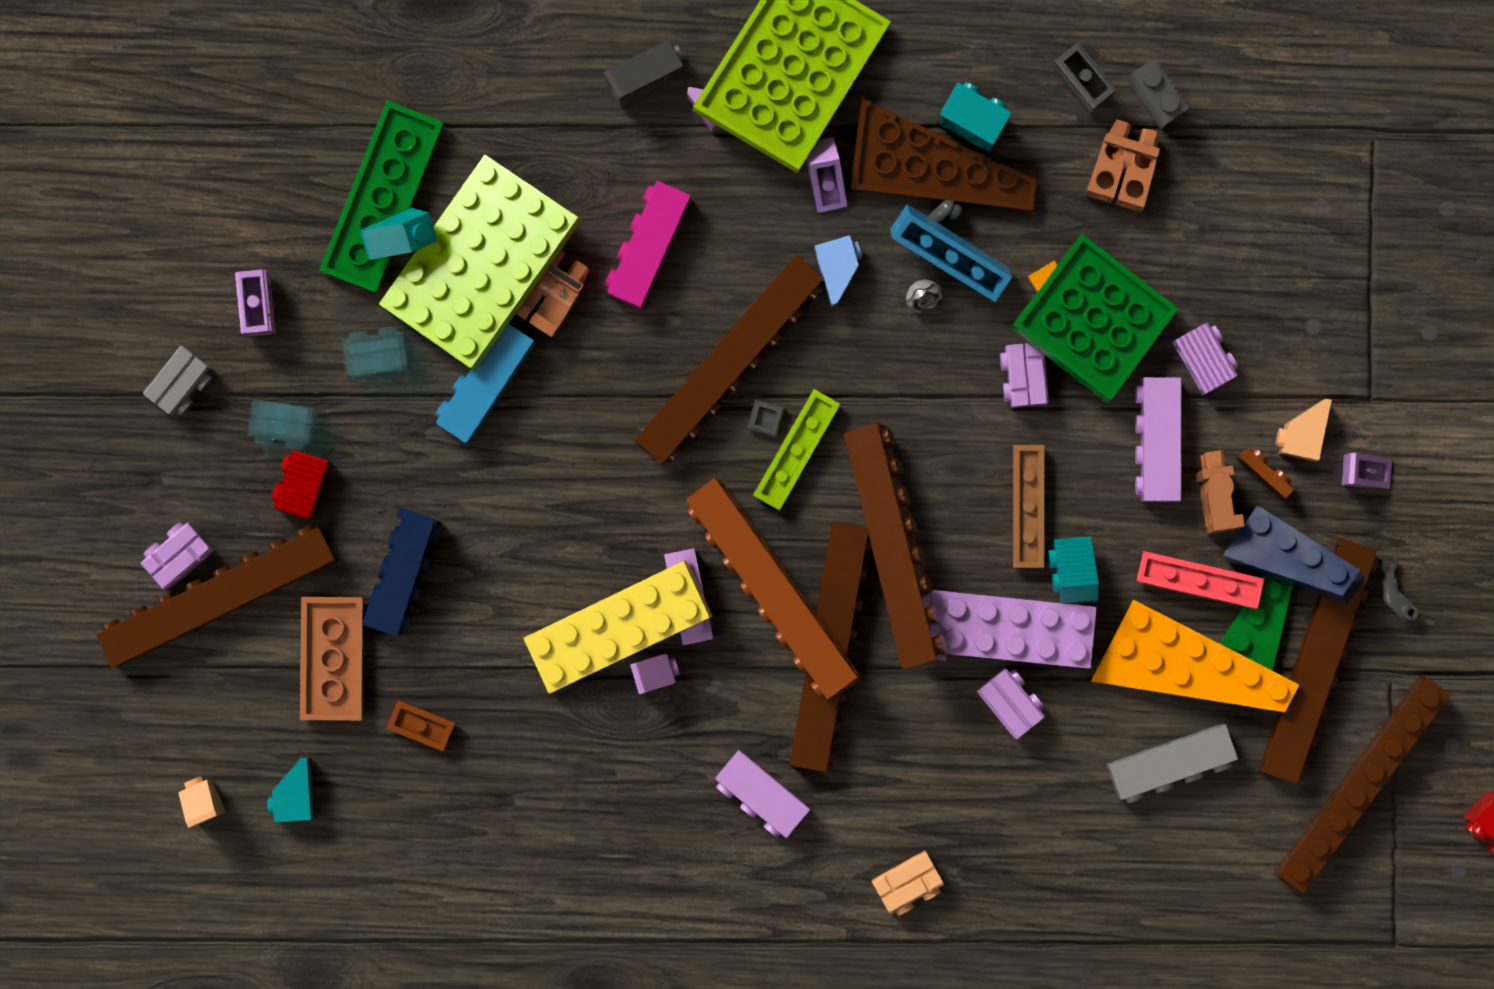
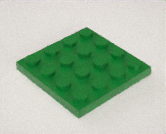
M1081 234L1010 328L1108 404L1179 308L1089 238Z

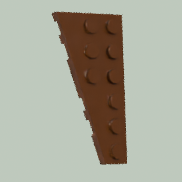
M861 98L850 190L938 201L951 200L954 203L1033 211L1037 180L1004 164L1001 165L976 151L967 149L953 140L917 123L914 124L889 110L882 109L870 101Z

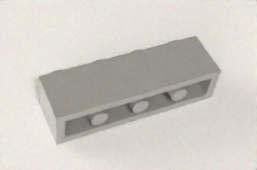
M1219 724L1115 760L1106 765L1118 799H1126L1127 803H1131L1145 798L1143 792L1155 789L1156 793L1172 789L1174 788L1173 782L1184 778L1186 783L1198 780L1203 777V771L1213 768L1214 772L1217 773L1232 767L1231 762L1238 760L1226 724Z

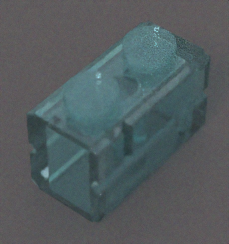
M397 327L379 329V335L367 336V331L352 332L348 334L349 339L342 340L345 370L349 378L410 370L406 335L403 331L398 332Z
M253 399L247 436L255 437L254 443L273 446V440L285 442V448L303 451L304 445H312L317 409Z

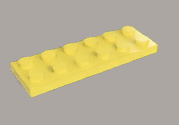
M687 560L523 639L550 694L713 616Z

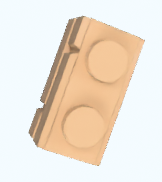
M925 850L871 880L889 914L896 912L898 916L914 908L913 901L921 897L927 901L941 893L939 887L944 885Z

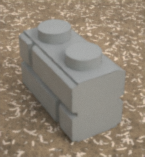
M180 345L143 394L170 416L176 417L178 414L183 416L193 404L191 397L197 390L202 392L212 381L210 373L213 369L187 348Z

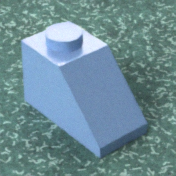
M850 235L814 246L831 307L838 305L858 268L857 260L862 259L858 241L852 243Z

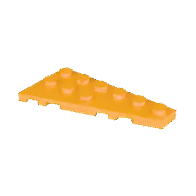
M1135 600L1132 601L1091 680L1094 683L1286 713L1300 686L1286 677Z

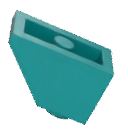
M410 208L360 230L366 253L370 260L410 253L438 241L429 212Z
M311 757L301 758L272 791V797L268 798V815L273 816L274 823L312 820L315 818Z

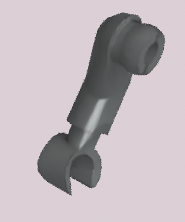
M945 200L927 217L938 224L946 217L951 221H956L962 211V207L954 204V201ZM908 249L909 254L919 260L920 255Z
M1388 556L1391 563L1388 569L1384 568L1383 560L1379 559L1377 568L1384 575V579H1382L1384 602L1401 620H1415L1418 616V608L1399 591L1398 581L1394 576V571L1397 568V559L1394 556Z

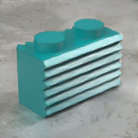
M1091 536L1054 539V550L1048 551L1050 568H1056V574H1052L1053 592L1060 593V600L1063 604L1066 602L1077 603L1080 601L1083 603L1084 601H1097L1099 583Z

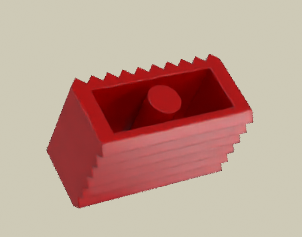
M292 450L291 455L286 454L281 466V472L285 473L282 484L277 483L271 497V501L275 502L274 508L312 520L331 462L296 450Z

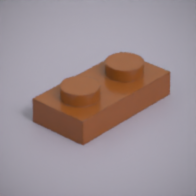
M1249 448L1244 449L1236 458L1281 500L1286 499L1294 490L1289 485L1291 479L1281 470L1277 469L1274 472L1266 465L1268 459L1257 449L1253 451Z
M397 700L386 729L444 752L456 722Z

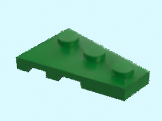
M1261 575L1260 578H1264L1258 609L1241 607L1219 644L1273 671L1293 585L1267 575Z

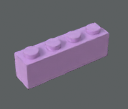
M1144 377L1141 379V385H1136L1135 401L1136 403H1141V415H1136L1135 432L1136 434H1141V446H1136L1135 462L1136 464H1141V477H1136L1135 493L1136 495H1141V502L1181 501V378Z

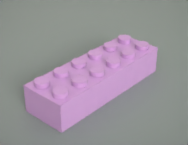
M936 590L930 593L932 604L936 606L940 615V622L938 623L940 635H943L947 643L948 651L945 654L1091 668L1096 607Z

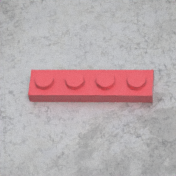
M1143 551L1136 582L1257 610L1264 578Z

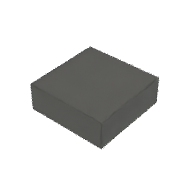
M755 399L747 429L777 437L785 407Z

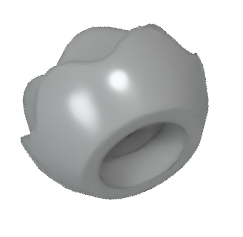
M928 279L915 282L909 287L906 294L907 307L916 313H921L924 309L935 308L938 300L943 298L942 288L936 282Z

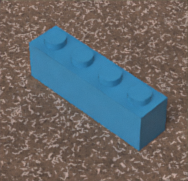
M908 204L890 229L892 239L996 302L1012 278L1008 266Z
M508 324L475 371L471 369L466 377L461 375L452 388L455 392L450 402L444 400L435 414L438 417L436 424L469 445L536 342Z

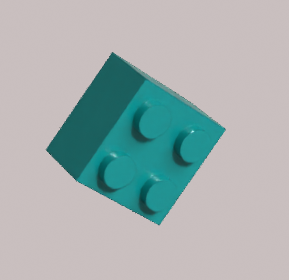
M965 82L964 85L957 83L939 114L937 124L990 153L1011 115V112L1007 110L1008 105L992 97L991 101L980 95L981 90L970 83Z

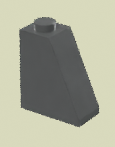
M666 40L603 73L607 85L622 108L683 72L684 66L682 62L686 59L677 44L672 47L670 42Z

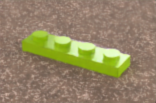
M813 389L754 492V497L780 511L838 410L840 403Z

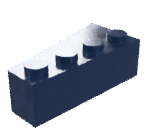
M1259 505L1254 509L1245 522V526L1241 528L1223 554V557L1231 565L1240 566L1264 576H1270L1284 583L1296 585L1347 604L1365 580V577L1358 568Z
M399 507L397 518L401 519L400 525H396L395 529L391 532L388 542V549H391L389 555L386 554L381 563L378 575L380 582L374 586L362 625L400 637L402 631L407 633L413 615L408 614L412 602L417 604L423 586L418 584L422 573L427 575L433 557L428 556L432 544L438 545L443 528L438 527L440 524L439 520Z

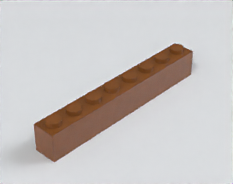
M712 479L687 498L686 502L690 506L687 509L689 515L697 524L702 523L708 531L705 534L706 539L713 548L719 547L726 556L722 559L731 573L737 572L743 580L740 586L750 599L755 597L760 604L758 608L760 615L767 623L772 621L778 630L775 635L785 648L790 646L796 657L793 658L795 664L802 673L808 672L814 682L811 683V686L821 699L826 697L827 700H834L863 679L722 480Z

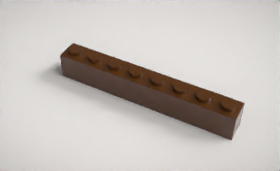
M795 255L634 440L662 465L666 461L672 464L682 453L683 449L679 446L688 437L692 441L702 430L703 426L700 422L708 414L712 418L723 406L720 399L728 391L730 394H733L743 383L744 380L740 376L747 368L753 371L763 360L764 357L760 353L767 345L773 348L784 336L781 329L788 322L793 325L804 313L801 306L808 299L813 302L824 290L821 286L824 278L798 255Z
M874 423L844 433L902 670L915 672L947 662L945 655L948 651L947 643L943 635H940L938 627L940 615L938 609L932 604L930 593L933 592L932 583L924 572L925 555L922 548L917 544L915 534L918 533L915 519L910 516L908 508L910 496L902 484L901 475H903V468L900 460L895 456L893 446L896 445L894 434L890 428L880 423Z
M832 522L816 613L847 655L848 645H855L858 628L852 626L854 614L860 615L863 596H857L859 583L865 584L868 566L863 565L864 553L870 554L872 546L867 528ZM806 672L789 765L826 772L827 766L834 765L836 748H832L831 743L833 735L839 736L842 718L836 717L838 705L844 706L846 691L834 700H827L826 697L821 699L811 686L814 680Z
M313 525L306 526L295 532L296 538L286 542L285 538H282L268 545L270 549L268 552L258 555L257 551L248 554L240 559L242 564L231 569L230 565H226L212 572L214 578L203 582L202 578L185 585L187 591L177 596L174 592L168 593L158 598L159 604L150 609L144 605L129 613L131 618L121 623L119 619H115L102 625L103 631L96 634L111 668H118L337 562V557L323 528L317 527L314 529Z
M1343 538L1337 539L1333 553L1358 568L1365 577V580L1348 604L1318 594L1289 680L1300 686L1286 713H1277L1258 768L1260 772L1295 784L1298 783L1299 779L1303 780L1307 773L1309 762L1305 760L1309 749L1313 751L1317 744L1319 733L1315 731L1319 720L1324 721L1327 715L1329 704L1325 702L1329 691L1334 692L1339 679V675L1335 674L1339 662L1344 663L1348 654L1349 646L1345 645L1349 633L1353 634L1359 621V617L1355 616L1359 604L1363 605L1369 592V588L1365 587L1368 576L1375 574L1379 559L1375 558L1377 550Z
M1419 676L1274 870V874L1304 894L1451 696L1448 692L1426 676Z

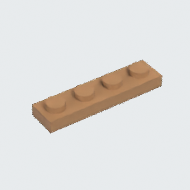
M1013 445V568H1044V445Z

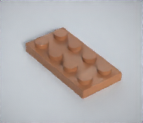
M301 597L300 720H363L364 625L362 623L364 620V597Z

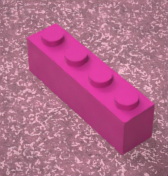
M657 181L654 187L648 186L642 200L646 204L642 215L636 213L629 229L634 232L630 242L624 241L617 255V258L621 259L617 271L611 269L604 286L608 287L607 294L642 310L691 201V195L660 181Z

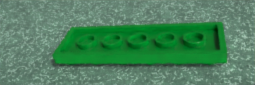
M388 100L386 101L320 266V272L376 294L378 293L392 256L373 260L368 259L360 230L412 207L441 135L444 122Z

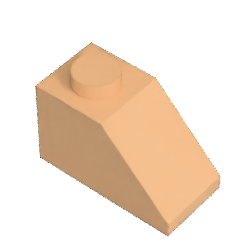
M1321 400L1284 425V429L1279 428L1275 446L1280 447L1278 454L1313 462L1320 459L1332 400Z
M199 776L184 783L186 789L178 792L188 828L226 812L212 779L203 781L202 777Z

